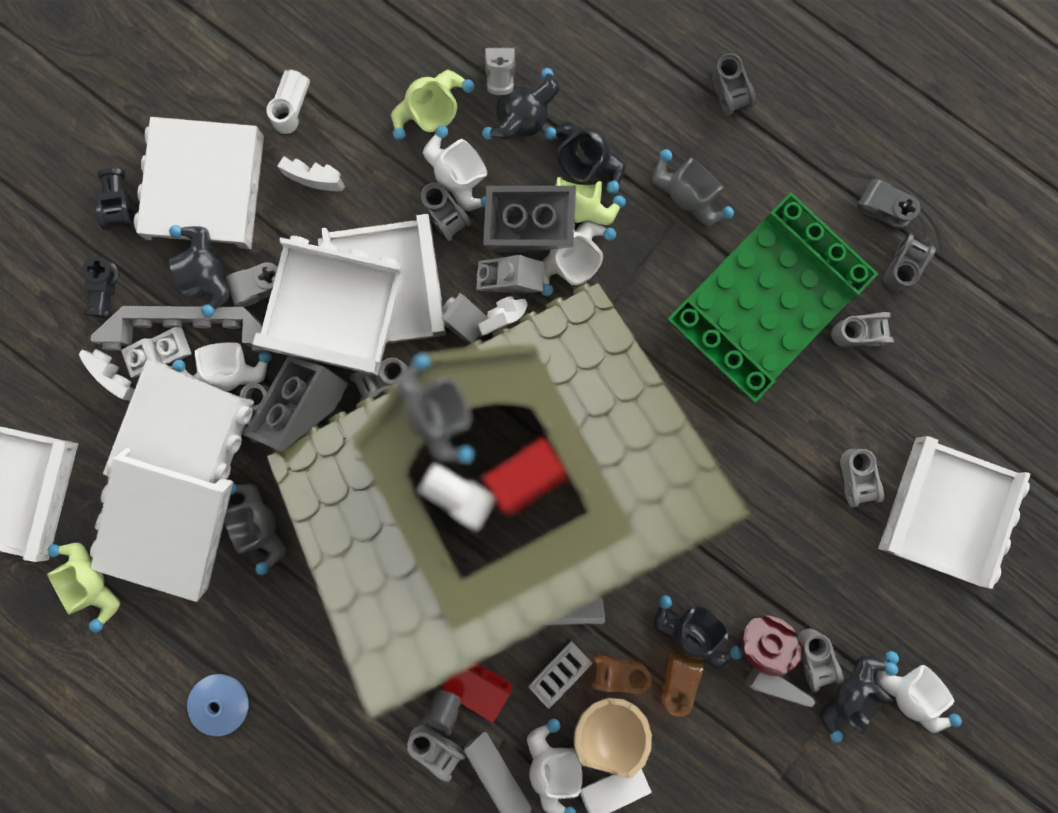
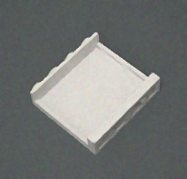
M150 117L149 127L145 129L146 155L141 160L143 182L138 187L140 206L139 213H136L134 218L136 233L146 240H151V237L173 238L169 234V229L173 225L180 227L202 226L208 229L211 242L231 243L239 248L251 249L264 138L258 127ZM181 236V237H179V238H173V239L191 240L190 238H188V237H186V236Z
M429 214L416 215V221L329 232L326 228H322L323 238L318 239L319 247L320 243H328L337 246L340 252L349 253L350 250H358L368 254L367 258L379 260L380 257H388L396 260L397 265L401 266L403 276L386 344L446 335L445 324L442 320L444 313L441 312L443 306Z
M291 236L290 240L280 237L279 242L283 245V250L261 334L255 333L253 345L267 351L378 376L403 276L401 266L397 265L396 260L388 257H380L379 260L367 258L368 254L358 250H350L349 253L338 251L337 246L328 243H320L319 247L308 244L309 241L302 237Z
M146 360L103 474L109 476L106 470L110 459L127 448L131 450L129 458L212 484H216L221 478L227 479L231 471L230 463L233 455L238 451L242 442L241 435L243 429L252 417L254 401L238 397L182 374L166 364Z
M0 426L1 552L24 556L23 560L32 562L49 560L50 556L47 549L54 541L78 443Z
M929 436L917 437L878 549L979 587L993 589L994 584L998 582L1001 576L1000 565L1003 556L1007 554L1011 545L1009 538L1012 528L1016 526L1020 518L1019 507L1021 501L1029 491L1030 485L1028 480L1030 474L1026 472L1016 473L940 445L937 439Z
M126 448L117 456L112 457L107 466L106 473L109 475V480L101 495V502L104 505L95 525L98 535L90 550V556L93 557L91 570L197 602L209 586L233 481L221 478L216 484H212L129 458L131 450Z

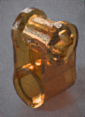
M676 653L671 654L661 701L663 706L672 715L682 717L691 712L697 687L703 673L702 660L689 659L684 655ZM679 694L683 698V702L677 703L675 707L671 702V698H677Z
M595 656L594 661L597 663L595 681L591 684L593 689L642 694L650 688L652 682L651 675L647 666L643 663L610 656ZM608 667L607 679H605L606 668ZM640 670L645 673L644 681L640 684H632L628 680L630 673Z

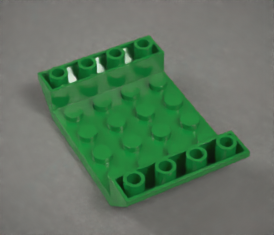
M790 192L697 290L676 309L667 321L753 403H756L776 382L777 376L851 299L858 296L871 283L878 273Z

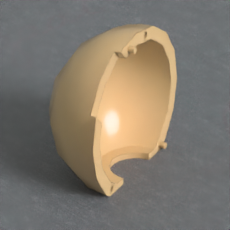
M607 698L593 703L581 714L574 730V748L578 760L587 767L631 778L644 767L651 752L652 734L647 718L637 706L624 699Z

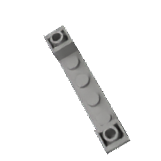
M122 306L91 335V342L102 345V350L121 351V346L132 345L133 326L151 328L152 323H163V327L181 328L182 323H193L195 328H211V324H222L223 328L239 329L241 324H243L242 343L252 347L251 351L253 352L267 351L253 345L255 333L261 334L263 324L244 307H218L215 309L213 316L205 317L201 312L202 307Z

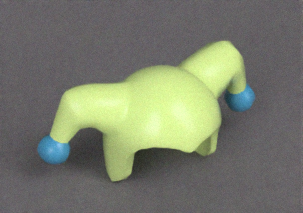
M450 70L443 71L435 78L423 77L415 80L407 89L405 100L391 113L395 127L393 131L394 138L397 140L405 138L406 133L403 126L408 120H414L424 131L434 132L440 125L446 127L453 120L457 111V103L450 90L455 87H461L466 93L473 91L474 83L469 79H463Z
M557 177L555 186H576L575 223L591 221L602 225L612 224L619 209L626 204L624 197L616 196L613 199V204L609 208H605L600 203L602 182L600 181L594 185H578Z
M82 544L50 545L47 549L49 556L56 557L59 554H63L69 557L67 563L47 574L68 614H72L89 605L100 608L101 611L98 618L89 623V629L95 633L101 631L103 624L118 610L120 606L119 599L104 586L103 573L91 570L92 562L86 548Z

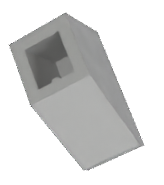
M522 255L479 261L476 290L514 294L543 292L545 262Z
M461 293L456 299L451 297L441 310L444 313L442 320L446 328L469 345L480 340L483 335L478 324L487 320L488 317Z

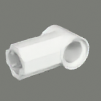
M291 69L290 71H284L275 98L269 102L266 110L273 127L281 134L292 133L297 128V116L310 84L309 78ZM289 113L285 119H277L279 114Z
M437 465L428 474L420 489L421 493L452 510V515L476 529H479L496 500L495 496L471 482L466 483Z

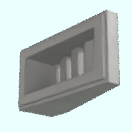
M570 641L528 682V687L549 709L590 667L592 662ZM568 653L581 664L577 669L565 657ZM560 662L572 673L569 677L557 666ZM551 671L562 681L559 686L548 675ZM543 680H544V681L552 688V690H553V692H552L550 695H549V693L540 685V683H541Z
M754 667L745 680V683L756 691L804 706L813 707L815 703L812 697L782 677L766 675Z

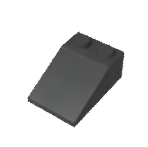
M487 186L483 245L492 253H526L573 247L576 186Z
M288 355L244 435L283 452L334 411L336 405L342 399L348 383L323 366Z

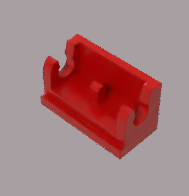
M543 438L484 477V480L504 511L511 516L568 478Z
M476 662L448 677L441 690L458 696L461 699L462 705L494 722L510 695L513 683Z

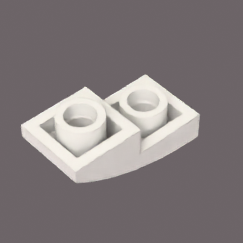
M283 157L278 164V168L285 176L303 185L327 191H342L345 187L339 178L341 174L327 164L325 167H322L315 162L310 169L300 160L295 158L292 162L286 157Z
M513 296L498 301L496 303L498 307L488 311V319L478 324L482 335L489 334L520 319L527 308L526 300H514Z
M174 327L152 339H142L121 350L131 377L141 375L146 360L170 365L176 360H182L192 355L182 327Z
M97 349L93 353L81 350L79 356L93 377L114 395L131 401L135 389L130 387L132 382L116 374L119 367L110 362L112 357Z
M642 769L631 778L616 774L603 777L581 788L580 791L588 813H610L652 793Z

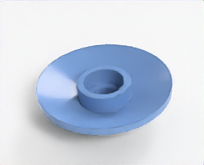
M214 674L200 680L191 690L187 702L188 715L193 725L202 733L210 736H223L235 731L245 720L249 708L248 695L243 685L237 679L225 674ZM212 702L218 703V712L211 710L210 704Z

